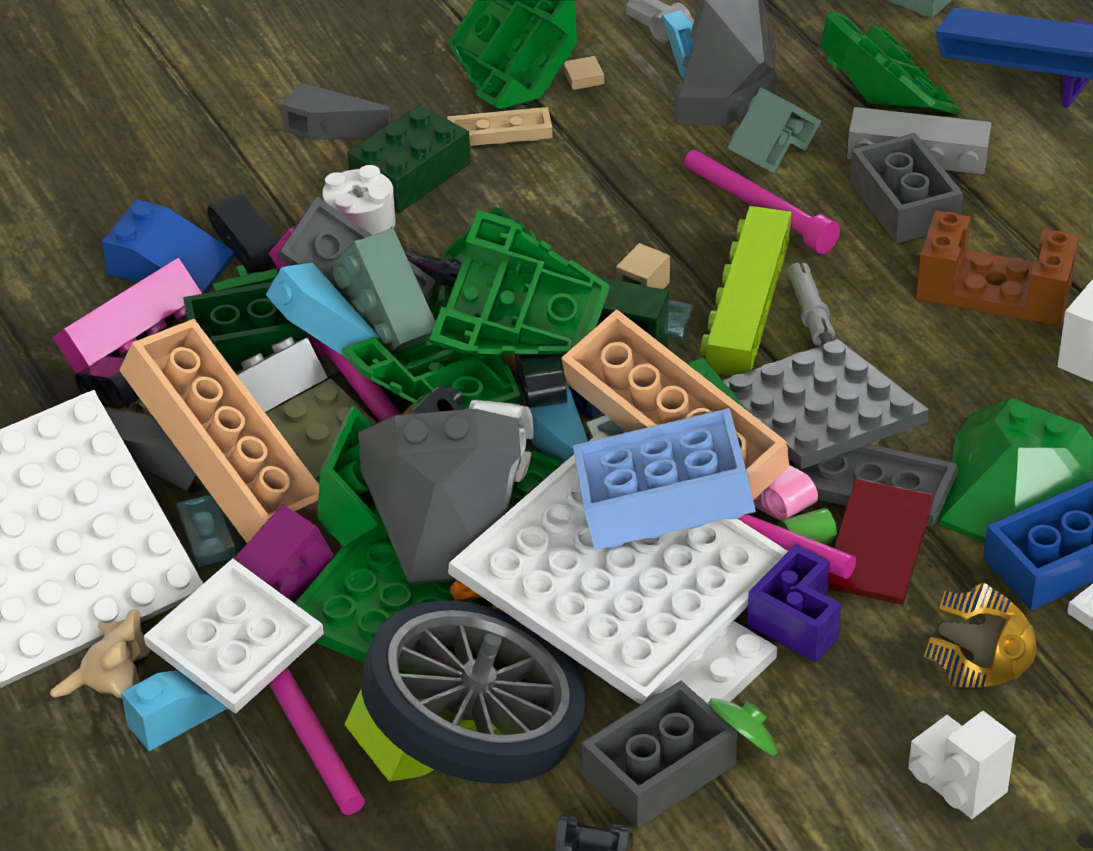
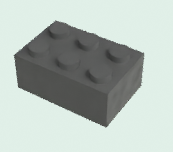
M916 133L852 149L850 183L896 244L927 236L935 210L954 212L961 215L963 192Z
M680 680L582 742V777L638 829L735 766L737 761L738 731Z

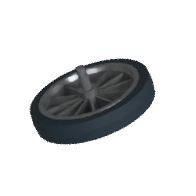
M431 601L419 603L390 616L380 626L366 652L361 675V691L365 706L377 727L394 745L410 757L434 770L474 782L515 783L530 780L550 771L561 762L575 741L585 709V693L582 681L574 665L564 652L507 613L468 602ZM446 647H454L456 657ZM471 651L478 652L477 658L474 660ZM494 659L508 667L496 671L492 664ZM399 669L409 674H400ZM526 679L529 683H523L518 681ZM415 697H425L427 699L419 702ZM450 709L456 716L453 722L450 723L437 716V714ZM461 719L474 720L477 732L459 727ZM492 724H493L503 735H494V731H493V728H492ZM526 726L535 730L530 731Z

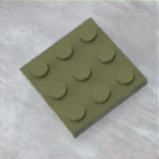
M331 378L266 413L318 484L320 481V470L348 409L355 406L372 426L377 424Z

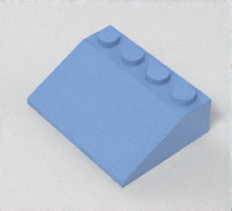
M730 408L573 445L583 508L594 550L605 547L615 548L626 542L643 538H657L664 533L685 528L695 529L706 523L723 519H737L744 514L756 512Z

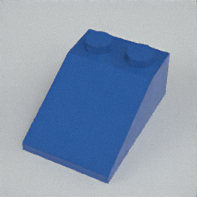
M137 199L102 241L107 275L138 283L179 257L202 294L208 293L213 283L217 281L235 257L232 249L168 207Z

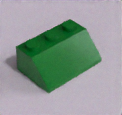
M355 406L349 408L320 470L317 519L321 522L324 530L329 535L334 536L343 547L378 526L381 520L362 475L360 465L358 432L372 425Z

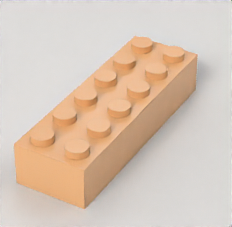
M617 309L561 358L566 384L626 432L730 408L753 500L789 468L787 441Z
M195 319L131 344L119 371L246 543L252 539L282 504L308 521L313 522L318 513V482Z

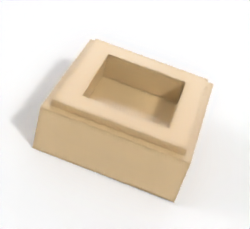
M595 56L569 60L563 63V71L572 90L604 84V73Z

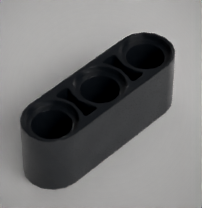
M243 194L208 205V217L213 229L226 246L234 251L235 257L244 265L249 273L275 265L269 252L279 242V238Z
M515 354L518 377L529 408L567 403L565 376L558 354Z
M108 357L75 375L80 393L83 395L94 390L103 406L124 408L140 399L119 371L124 361L123 358Z

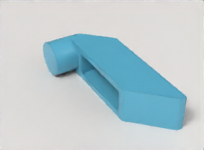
M680 10L664 14L662 19L679 73L684 79L687 68L682 66L683 60L686 55H691L695 39L690 37L693 27L692 23Z

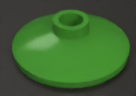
M710 698L708 704L727 723L772 756L777 755L779 752L768 730L762 724L768 717L764 712L749 701L743 707H740L722 699Z

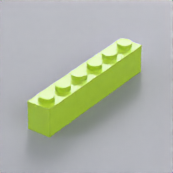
M749 206L746 219L739 220L736 236L739 241H733L730 250L729 261L732 264H725L722 284L725 286L718 287L715 300L717 311L711 310L708 321V332L710 334L703 335L700 348V356L706 357V361L717 374L733 376L753 369L790 241L792 214L790 211Z

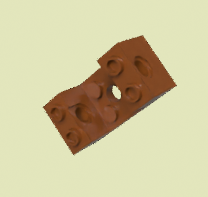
M935 210L920 255L917 300L1061 326L1074 277L1079 235L1043 229L1039 242L1037 261H1026L1021 258H1010L986 252L967 250L971 216ZM989 283H999V284H1001V285H1000V286H994V285H991V284H989Z

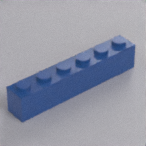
M953 7L935 31L942 58L1093 79L1092 25Z

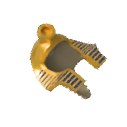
M979 583L970 592L966 593L944 591L939 607L940 612L966 620L977 614H984L986 618L985 623L980 625L963 624L962 622L941 623L938 626V632L954 643L930 637L924 657L936 661L945 669L948 684L953 687L970 688L994 686L1018 678L1031 666L1037 651L1034 629L1025 615L1008 598L985 583ZM960 646L973 653L974 659L972 661L965 658Z

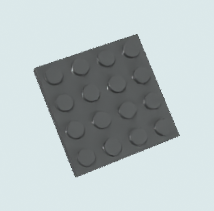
M840 340L827 342L822 346L805 352H798L791 357L774 363H767L757 369L736 374L731 378L723 380L749 413L787 441L788 459L800 469L928 422V408Z

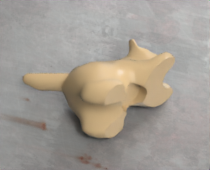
M131 609L125 620L98 623V628L104 633V638L90 647L81 661L80 668L51 689L50 695L54 698L65 696L83 685H88L100 694H112L117 698H122L121 692L140 683L136 665L133 663L146 657L150 652V648L145 645L140 626L141 616L139 610Z

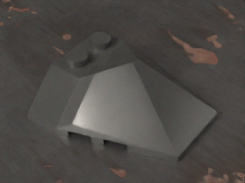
M700 0L690 37L695 39L691 55H686L682 66L687 68L682 85L678 84L676 86L674 94V122L678 125L727 126L746 115L749 102L757 95L760 87L774 94L776 43L763 0Z
M480 409L393 416L358 432L361 472L409 585L456 581L457 579L448 574L449 562L505 515L510 504L513 484L521 462L518 418Z

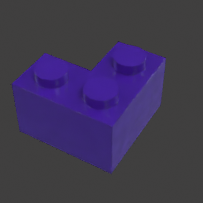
M795 544L749 591L747 626L816 662L839 638L841 604L827 597L830 562Z

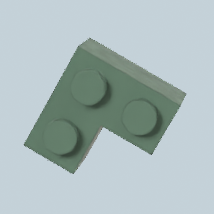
M760 87L757 95L749 102L748 111L741 124L734 130L728 149L775 173L790 143L806 151L821 120Z

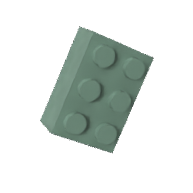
M394 228L354 241L332 264L334 280L337 286L343 289L348 303L380 337L378 341L391 354L427 341L436 322Z

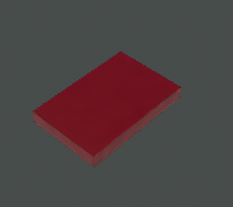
M855 478L834 548L855 556L856 565L853 573L847 579L829 572L828 589L904 605L933 506V494Z

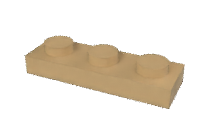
M548 107L447 116L448 120L469 131L470 147L552 138V124Z

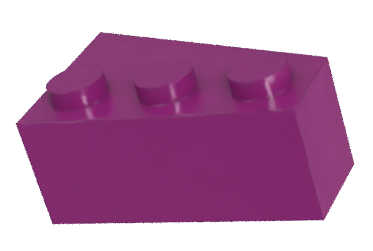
M282 504L236 555L234 560L294 602L303 595L334 558V554L316 525Z

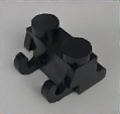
M560 815L555 851H631L633 847V833H631V827L613 824L612 830L587 826L579 822L578 817Z

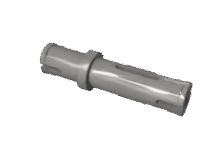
M799 263L792 264L787 270V276L792 283L798 303L802 309L801 320L809 328L813 343L820 346L821 341L823 345L834 341L836 333L829 321V308L820 298L808 264L802 263L801 267Z

